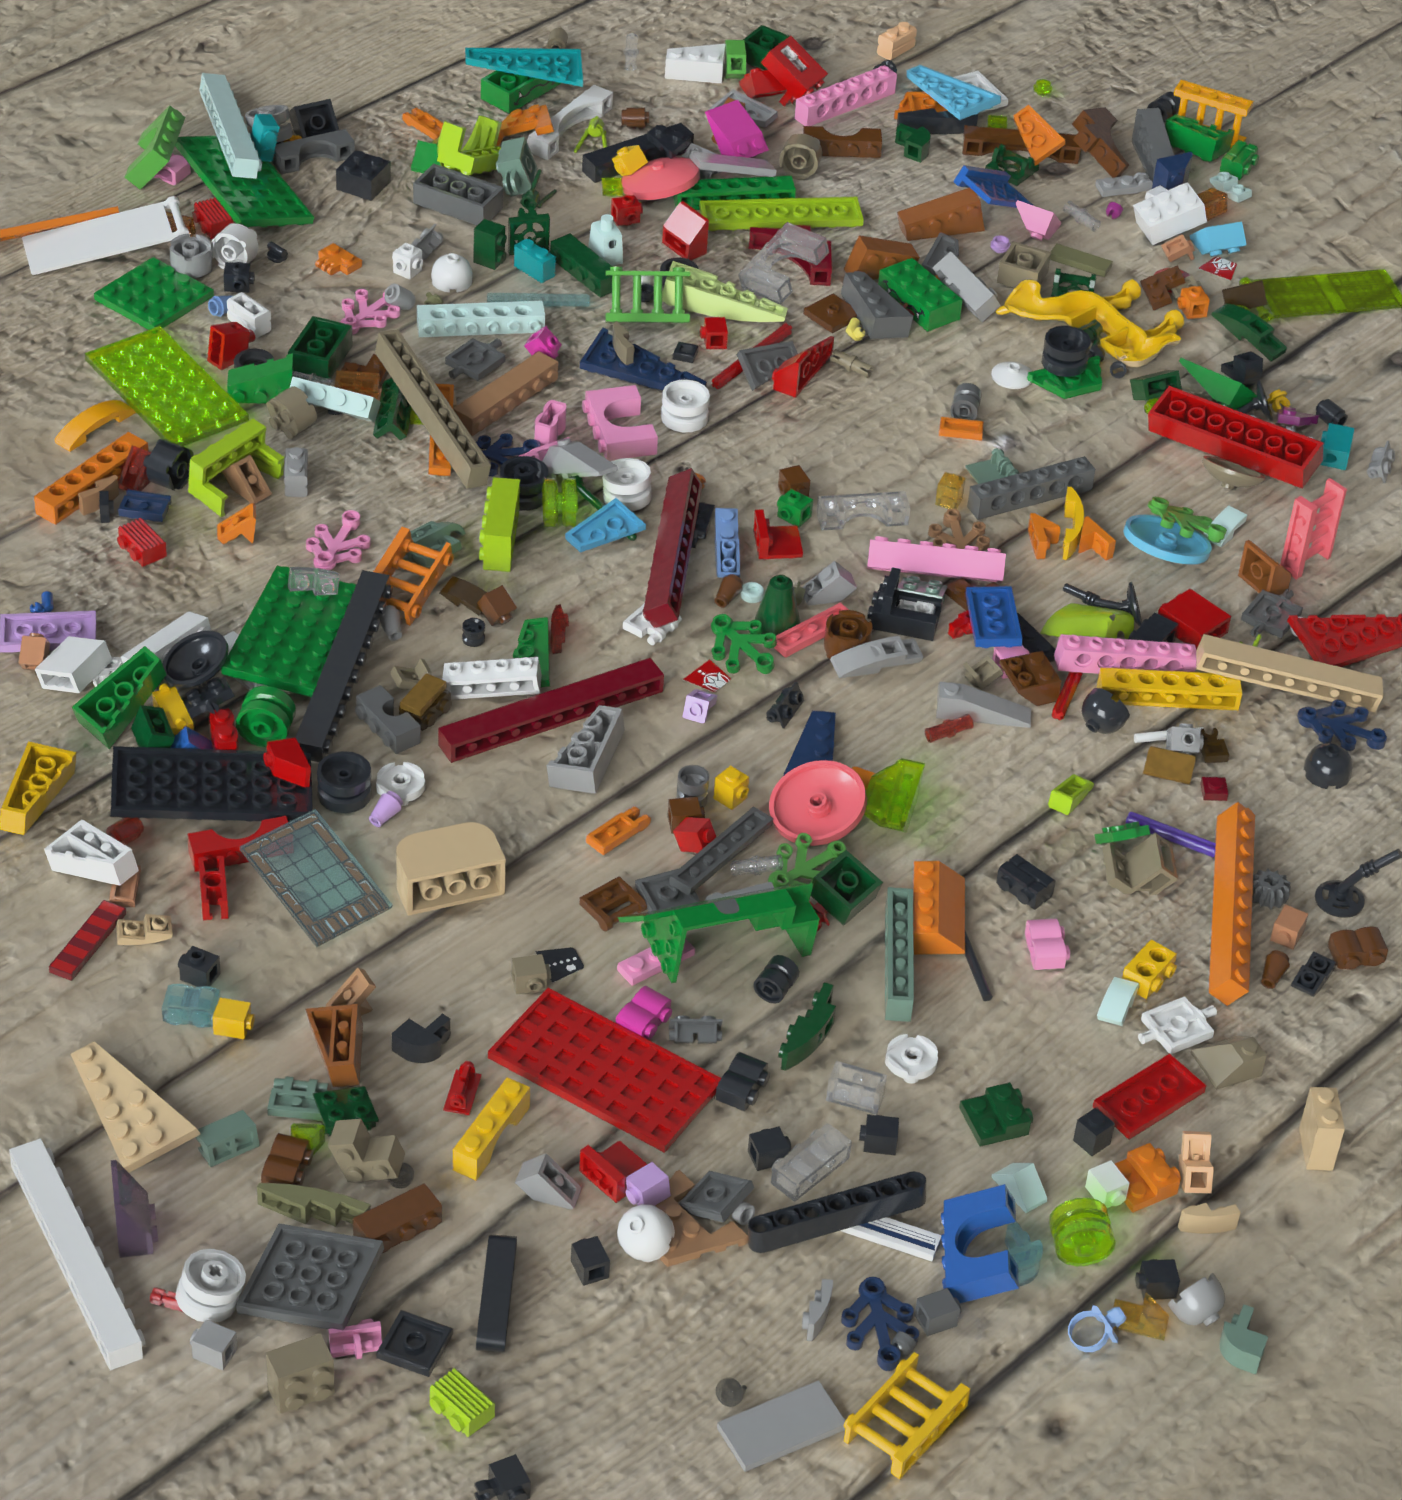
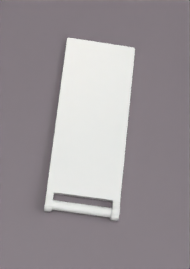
M172 196L164 202L23 236L22 240L31 274L36 275L172 241V239L182 234H189L190 237L189 230L185 227L179 209V199L176 196ZM165 208L172 211L178 229L174 233L171 231Z

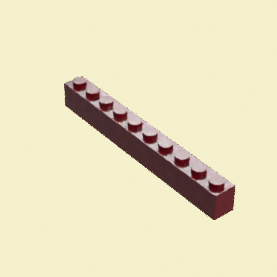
M692 468L668 478L660 525L658 527V536L653 553V562L650 568V578L645 595V604L642 610L645 620L649 621L654 628L679 620L702 490V483Z
M650 657L439 727L438 746L448 760L453 763L590 717L599 705L617 708L662 693L664 674Z

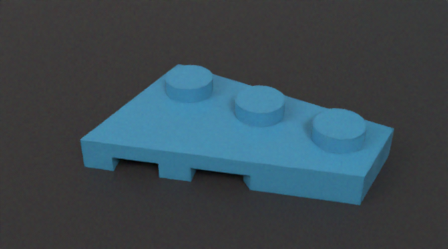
M615 498L565 534V539L581 553L646 530V524Z

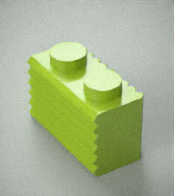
M453 1368L447 1375H444L443 1378H440L439 1381L430 1386L429 1403L431 1408L437 1414L442 1413L443 1416H446L453 1429L457 1432L462 1431L467 1437H470L495 1417V1403L456 1368Z

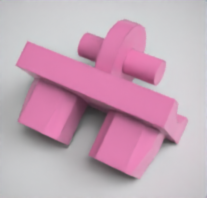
M372 1319L361 1320L358 1325L346 1326L344 1330L328 1329L330 1353L333 1358L355 1354L356 1360L362 1359V1353L378 1351L382 1344L380 1321L374 1322Z

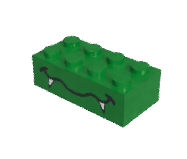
M494 71L481 79V99L510 114L512 111L526 105L561 83Z
M913 258L880 269L878 285L898 303L903 305L908 303L907 309L912 310L914 313L913 320L927 332L960 320L963 299Z

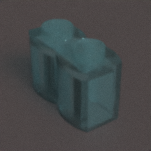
M184 984L168 985L161 1008L163 1021L171 1025L191 1024L200 1028L213 1027V1014L221 997L220 990L208 986L194 988Z

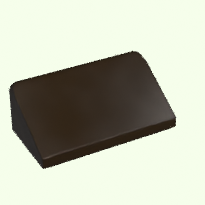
M1262 280L1222 290L1224 305L1226 303L1233 304L1246 310L1267 305Z

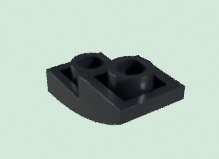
M1313 951L1307 963L1300 968L1291 986L1314 997L1334 971L1336 961Z

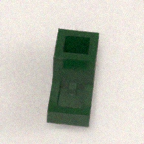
M900 123L896 128L895 143L905 147L904 157L919 163L928 157L931 139L930 132L922 126L919 129H914Z

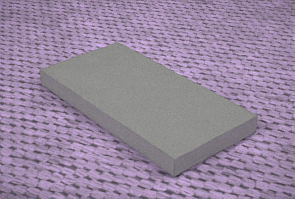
M691 152L690 159L701 170L767 177L776 176V169L765 159Z
M818 1380L717 1422V1429L744 1472H747L844 1431L845 1419Z

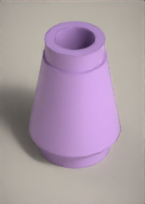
M392 791L383 793L372 811L369 821L374 826L381 827L382 824L401 811L403 801L400 796Z

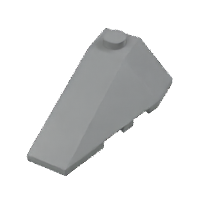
M952 682L938 683L936 718L1025 728L1031 727V708L965 684Z

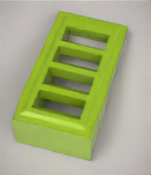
M1073 774L1051 791L1048 806L1058 812L1069 815L1091 791L1094 783Z

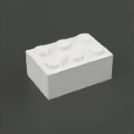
M1188 182L1133 205L1136 223L1152 245L1207 222L1204 203Z

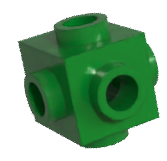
M790 489L785 495H781L777 501V517L800 527L812 517L813 499Z

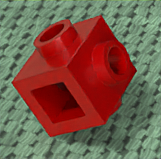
M635 195L612 198L611 215L617 226L640 223V214H643V206L641 202H638Z

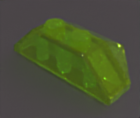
M901 758L895 764L872 775L866 791L867 806L864 815L879 827L907 833L917 803L925 763Z

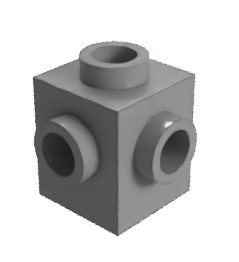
M1183 723L1179 724V727L1172 726L1167 729V750L1195 755L1199 753V749H1202L1203 735H1200V729L1193 728V724Z

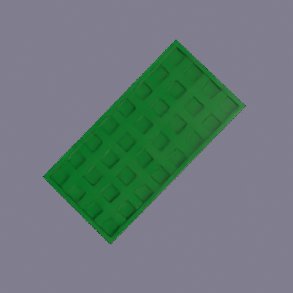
M217 135L178 137L175 147L236 224L244 225L247 228L313 224V214L269 161H261V171L257 172L256 179L233 177Z
M277 565L231 648L221 669V674L312 697L356 584Z

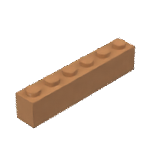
M538 351L454 407L453 410L469 434L474 436L537 392L558 379V361Z

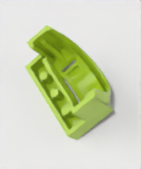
M479 115L473 132L462 149L466 127H460L445 120L437 145V161L440 162L442 167L465 175H472L473 173L482 174L483 171L492 172V170H497L496 161H498L499 150L501 149V147L497 146L502 122Z
M252 418L190 459L188 492L220 517L225 516V500L228 496L209 483V480L251 455L259 471L280 479L283 475L284 456L265 444L266 427Z

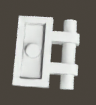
M643 604L623 621V629L640 638L646 634L651 635L647 638V641L650 645H654L665 639L669 631L673 632L678 627V623L681 622L682 618L679 615V620L654 628L643 616Z

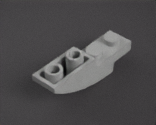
M893 636L850 648L832 656L830 660L838 677L846 678L875 674L884 667L920 663L924 657L915 639L901 640L900 636Z

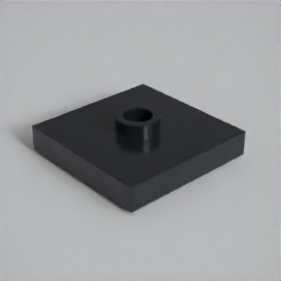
M400 1310L376 1352L377 1359L430 1377L453 1335V1328Z

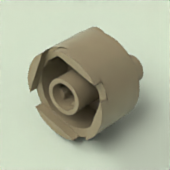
M793 134L790 136L779 157L780 167L784 169L787 176H792L796 180H805L816 172L822 158L820 141L807 134Z
M295 386L284 390L266 403L270 414V425L274 429L279 428L288 439L294 438L317 421L316 410L313 404L309 406L306 399L308 396Z

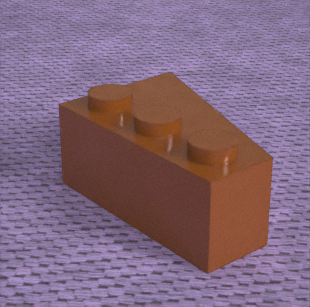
M358 1004L307 1008L306 1013L332 1086L360 1085L363 1022Z

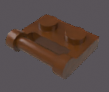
M620 876L581 896L579 905L599 923L600 928L605 932L612 929L613 925L619 922L617 917L632 915L636 912L641 913L647 910L645 900ZM628 901L631 903L610 916L606 914Z

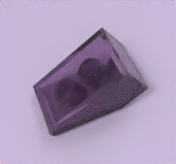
M110 1160L119 1258L154 1254L153 1243L158 1242L157 1225L151 1226V1221L156 1220L155 1203L149 1204L148 1192L117 1160Z

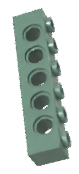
M888 887L885 904V1020L911 1022L914 1003L913 889Z

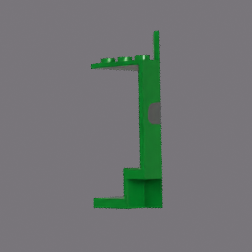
M813 883L779 886L617 917L620 923L644 921L641 925L642 935L644 938H647L653 955L657 956L663 973L667 974L671 983L677 982L686 933L689 930L749 919L755 931L780 927L782 930L785 929L801 957L810 956L812 953L820 920L809 902Z

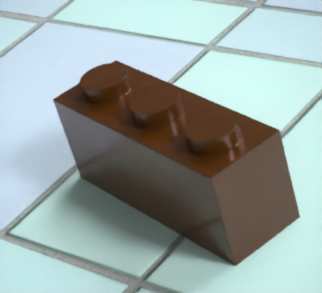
M423 1183L354 1217L353 1236L383 1241L384 1250L382 1253H385L390 1248L404 1241H409L414 1236L433 1229L442 1223V1204L427 1185Z

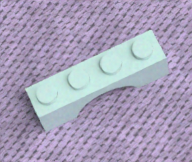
M297 377L292 378L290 387L295 386L301 389L308 396L306 401L309 406L313 404L314 407L334 410L375 423L381 403L376 398Z

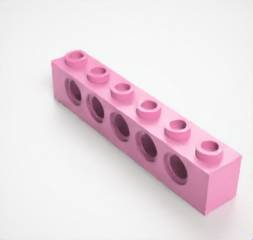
M884 65L797 98L795 119L804 126H812L895 94L897 74Z
M1061 634L1054 653L1057 671L1099 674L1100 668L1195 672L1196 647L1194 644Z

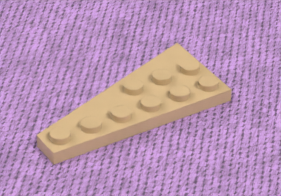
M95 1041L71 1053V1057L127 1174L200 1135V1132L193 1124Z

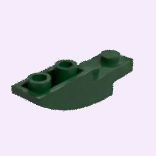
M1226 303L1212 312L1211 315L1239 341L1245 338L1269 361L1272 362L1286 353L1287 347L1273 335L1275 329L1251 311Z
M824 982L820 992L816 991L812 1000L813 1009H808L805 1017L798 1015L795 1025L790 1024L786 1036L788 1041L781 1044L778 1058H782L781 1070L786 1071L805 1060L823 1043L834 1024L836 1006L831 1004L834 985Z

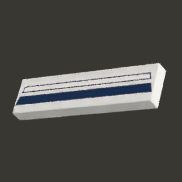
M887 1217L841 1230L842 1232L929 1261H933L941 1243V1235Z

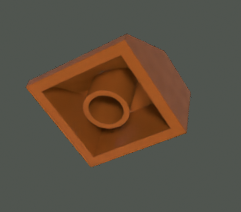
M1245 541L1238 576L1258 593L1265 590L1275 595L1283 594L1286 589H1289L1292 574L1252 541Z

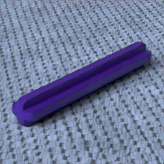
M1130 812L1126 818V823L1139 821L1140 826L1149 825V831L1152 835L1157 833L1165 840L1212 858L1215 857L1216 843L1135 812Z

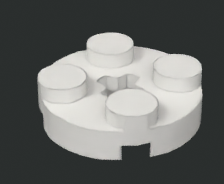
M395 762L389 763L377 773V793L380 795L388 791L396 793L403 801L402 806H406L409 804V801L420 797L425 790L423 770L415 764L403 762V765L395 766Z
M908 1034L899 1035L888 1044L885 1064L892 1073L903 1078L905 1082L917 1083L918 1080L927 1078L935 1072L938 1064V1050L935 1044L924 1036L917 1035L916 1038H908ZM907 1055L911 1057L917 1056V1059H909Z

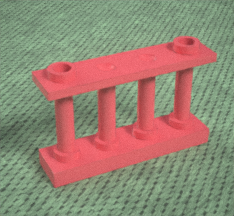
M1331 478L1326 481L1324 494L1313 502L1308 501L1302 496H1299L1294 501L1280 565L1292 574L1291 577L1296 580L1303 574L1305 561L1318 553L1327 560L1331 558L1347 492L1345 487Z

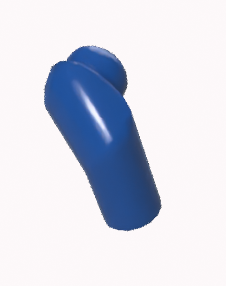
M49 591L43 592L41 595L42 604L39 602H35V606L31 604L30 612L46 613L53 611V594Z

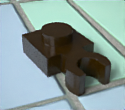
M1201 728L1200 735H1203V747L1200 750L1204 762H1228L1230 755L1224 739H1217L1218 730L1213 728L1212 734L1209 735L1205 733L1204 728Z

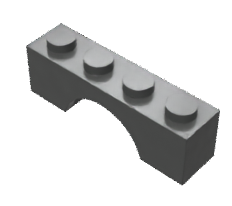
M343 129L276 144L272 163L282 175L300 171V165L310 158L324 157L336 162L344 161L355 151V141L347 130Z

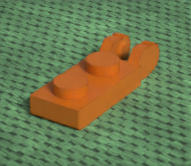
M418 108L412 109L411 113H403L402 119L408 126L415 127L433 140L440 136L443 122Z
M633 806L631 809L624 813H619L586 836V843L602 855H605L636 833L648 827L651 818L647 814L639 817L640 809Z

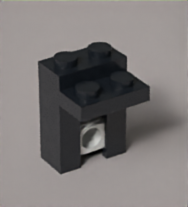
M892 567L890 575H885L884 582L880 583L878 592L874 591L872 605L874 606H869L867 619L871 620L872 630L933 641L941 615L943 598L897 590L901 569Z

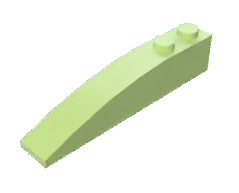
M675 261L672 262L669 271H673L675 267L685 268V272H690L689 277H683V308L686 311L713 317H725V319L737 321L784 322L788 308L766 298L758 299L749 290L742 292L735 288L736 284L729 281L725 284L717 280L718 276ZM675 277L666 278L662 291V302L669 306H675Z

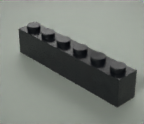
M682 123L667 127L691 137V143L694 144V133ZM647 134L583 154L582 172L594 183L621 175L616 171L612 158L618 155L616 152L626 146L639 145L647 161L666 158L667 151L665 149L659 150L655 144L647 140ZM687 146L685 149L679 152L676 156L684 154L689 146Z

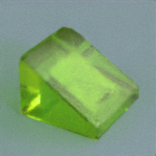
M293 1123L291 1125V1136L310 1140V1149L313 1150L314 1155L325 1143V1126L320 1124Z

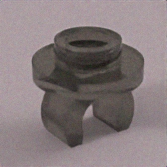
M724 1378L716 1386V1396L723 1405L734 1407L742 1401L747 1386H741L734 1378Z

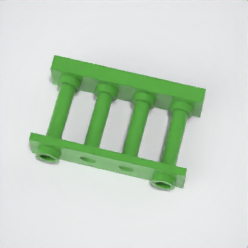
M610 267V271H605V276H612V309H610V313H605V322H690V314H685V310H683V277L690 276V272H685V268L675 267L673 271H623V267ZM621 276H633V309H631V313H622V309H620ZM641 276H654V309H652V313H643V309H641ZM662 276L675 277V310H672V314H664V310H662Z

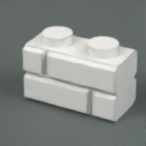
M242 292L227 300V309H229L227 315L231 322H238L248 330L251 329L255 333L256 338L270 332L271 311Z

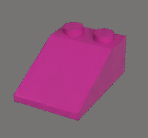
M738 100L705 111L721 155L753 158L769 150L762 131Z

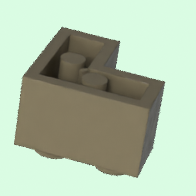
M362 1119L336 1121L328 1144L347 1182L398 1178L405 1156V1151L396 1135L371 1137Z

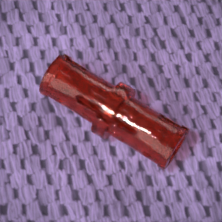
M969 714L953 720L946 719L939 725L925 728V737L929 743L944 737L952 738L956 733L972 729L974 724Z

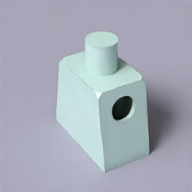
M605 214L601 216L600 221L591 224L589 248L611 266L623 264L622 234L614 224L613 216Z

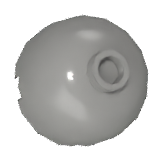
M1212 1273L1208 1280L1204 1277L1179 1294L1181 1298L1176 1302L1172 1299L1168 1303L1172 1312L1182 1322L1194 1326L1204 1322L1207 1327L1220 1318L1218 1312L1224 1306L1225 1293L1221 1283Z

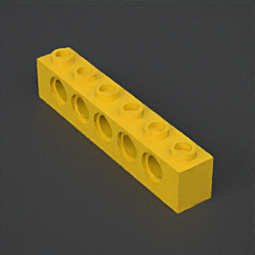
M1100 668L1097 688H1102L1112 693L1111 699L1116 703L1120 700L1124 705L1239 711L1242 697L1240 680L1213 673Z

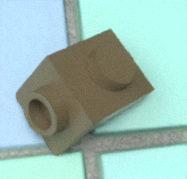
M989 655L972 667L967 662L963 664L966 671L964 674L966 680L971 685L976 684L980 690L1003 675L1001 668Z
M419 659L414 669L394 666L390 672L397 687L402 690H411L426 673L432 675L425 659Z

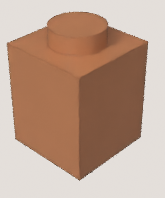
M30 633L29 636H22L19 665L23 669L35 670L49 656L50 642L44 635Z
M1285 904L1274 923L1270 941L1294 950L1305 930L1308 913Z

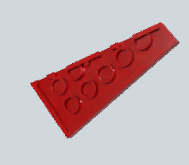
M1365 614L1331 615L1330 618H1318L1317 615H1309L1308 618H1298L1297 615H1289L1287 622L1314 661L1337 667H1343L1402 647V614H1399L1398 617H1386L1385 614H1377L1376 617H1366Z

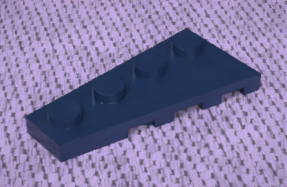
M812 710L784 775L805 763L821 760L833 761L836 712Z

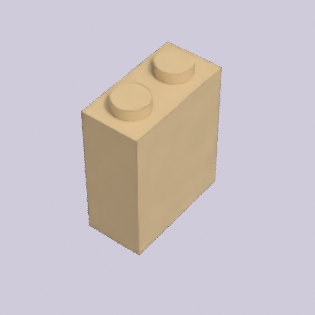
M1310 1087L1299 1127L1306 1170L1333 1171L1345 1130L1337 1088Z

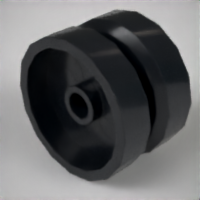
M1072 326L1051 328L1045 335L1041 361L1043 367L1048 372L1057 376L1072 377L1082 374L1087 369L1091 344L1089 335L1083 330Z
M517 456L505 461L500 467V478L520 479L519 511L538 509L545 504L548 499L549 476L546 464L530 456Z
M347 751L331 753L324 757L317 768V795L320 803L326 809L336 813H351L364 808L371 800L372 776L369 761L360 754Z

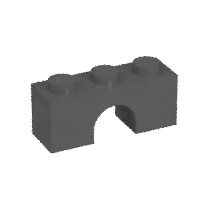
M381 685L356 695L357 706L355 707V712L358 718L363 719L369 725L370 730L376 733L382 739L384 745L390 747L395 754L420 744V725L408 712L394 716V698Z

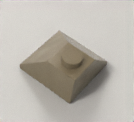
M1234 1036L1191 1049L1192 1056L1216 1090L1262 1076L1267 1057L1256 1039L1248 1036Z

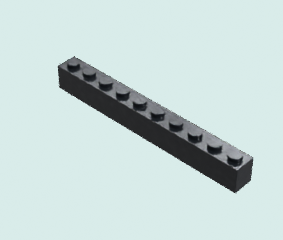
M362 570L296 735L302 751L311 753V761L320 763L332 751V739L334 736L337 737L339 733V721L345 717L346 703L352 699L354 683L357 684L360 678V667L365 666L367 649L372 648L373 634L379 630V618L381 615L384 616L387 605L386 600L392 596L393 585H390L389 575Z

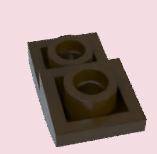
M452 576L439 594L457 607L463 604L479 616L482 610L477 603L488 592L466 580Z

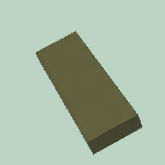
M1058 243L1051 250L1050 260L1102 277L1106 276L1113 263L1111 260Z

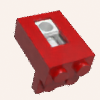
M789 36L770 50L761 62L787 89V92L779 101L784 107L790 102L794 104L797 98L813 93L814 89L819 90L825 84L824 78L828 75L792 36Z

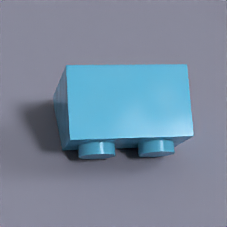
M1242 222L1206 227L1189 235L1191 241L1201 254H1210V257L1222 255V251H1228V254L1240 252V248L1247 245Z

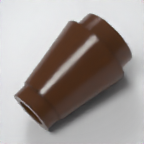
M729 574L722 579L714 600L716 605L725 608L742 591L743 582L738 576Z
M1274 950L1266 956L1261 984L1268 989L1275 988L1288 970L1290 959L1287 954Z

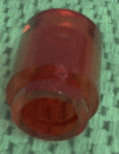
M122 818L107 827L106 834L127 845L141 836L144 826L139 818Z

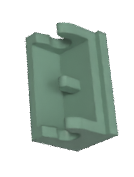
M243 1110L199 1128L200 1135L195 1137L201 1144L198 1150L210 1167L260 1146L256 1124Z

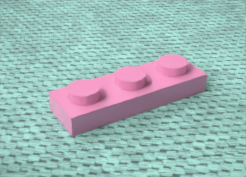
M686 938L681 962L695 955V948ZM651 947L619 962L617 966V971L632 986L662 972L661 963L657 956L653 955Z

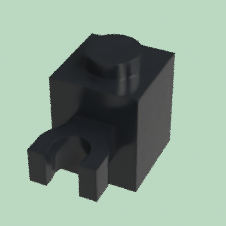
M516 1454L489 1464L488 1480L474 1483L477 1490L474 1493L476 1500H491L495 1496L498 1500L530 1499L531 1481Z

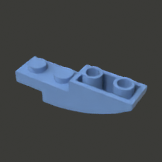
M715 508L716 574L719 578H724L729 574L740 578L738 509Z

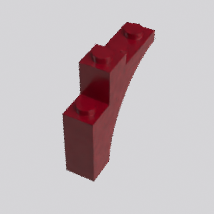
M790 225V229L750 227L749 249L772 252L793 261L806 273L810 285H831V241L811 240V226Z

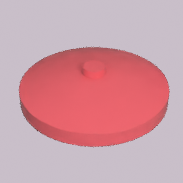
M666 157L648 161V163L633 174L623 176L621 179L622 190L625 195H635L638 200H655L671 197L694 186L700 179V170L689 158L673 157L670 159Z
M813 761L792 769L779 780L770 796L769 812L773 818L775 828L787 840L795 843L800 833H807L812 838L810 846L825 845L843 838L859 824L866 810L867 794L861 778L850 767L835 761Z

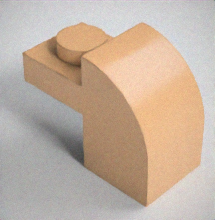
M1183 1131L1181 1154H1179V1173L1181 1176V1187L1185 1193H1212L1214 1167L1210 1162V1132Z

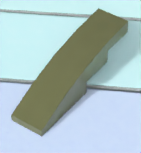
M259 1183L257 1186L258 1205L303 1224H307L311 1217L334 1227L338 1225L341 1219L353 1224L354 1217L371 1209V1204L323 1189L276 1183Z

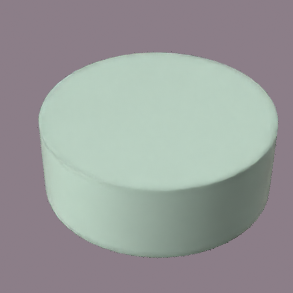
M748 582L742 586L741 598L745 602L757 603L763 599L764 589L760 584Z

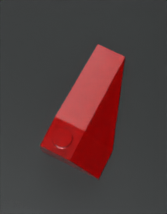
M829 336L784 361L772 374V380L774 381L773 390L796 398L831 357L834 337Z

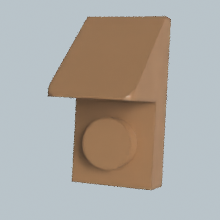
M357 968L329 1000L326 1007L358 1004L361 1016L367 1014L373 1009L366 998L376 986L364 969Z

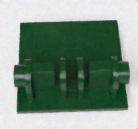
M365 1086L313 1093V1098L324 1123L321 1124L322 1135L327 1134L330 1137L336 1121L362 1119L367 1131H371L372 1128L376 1127V1122H379Z

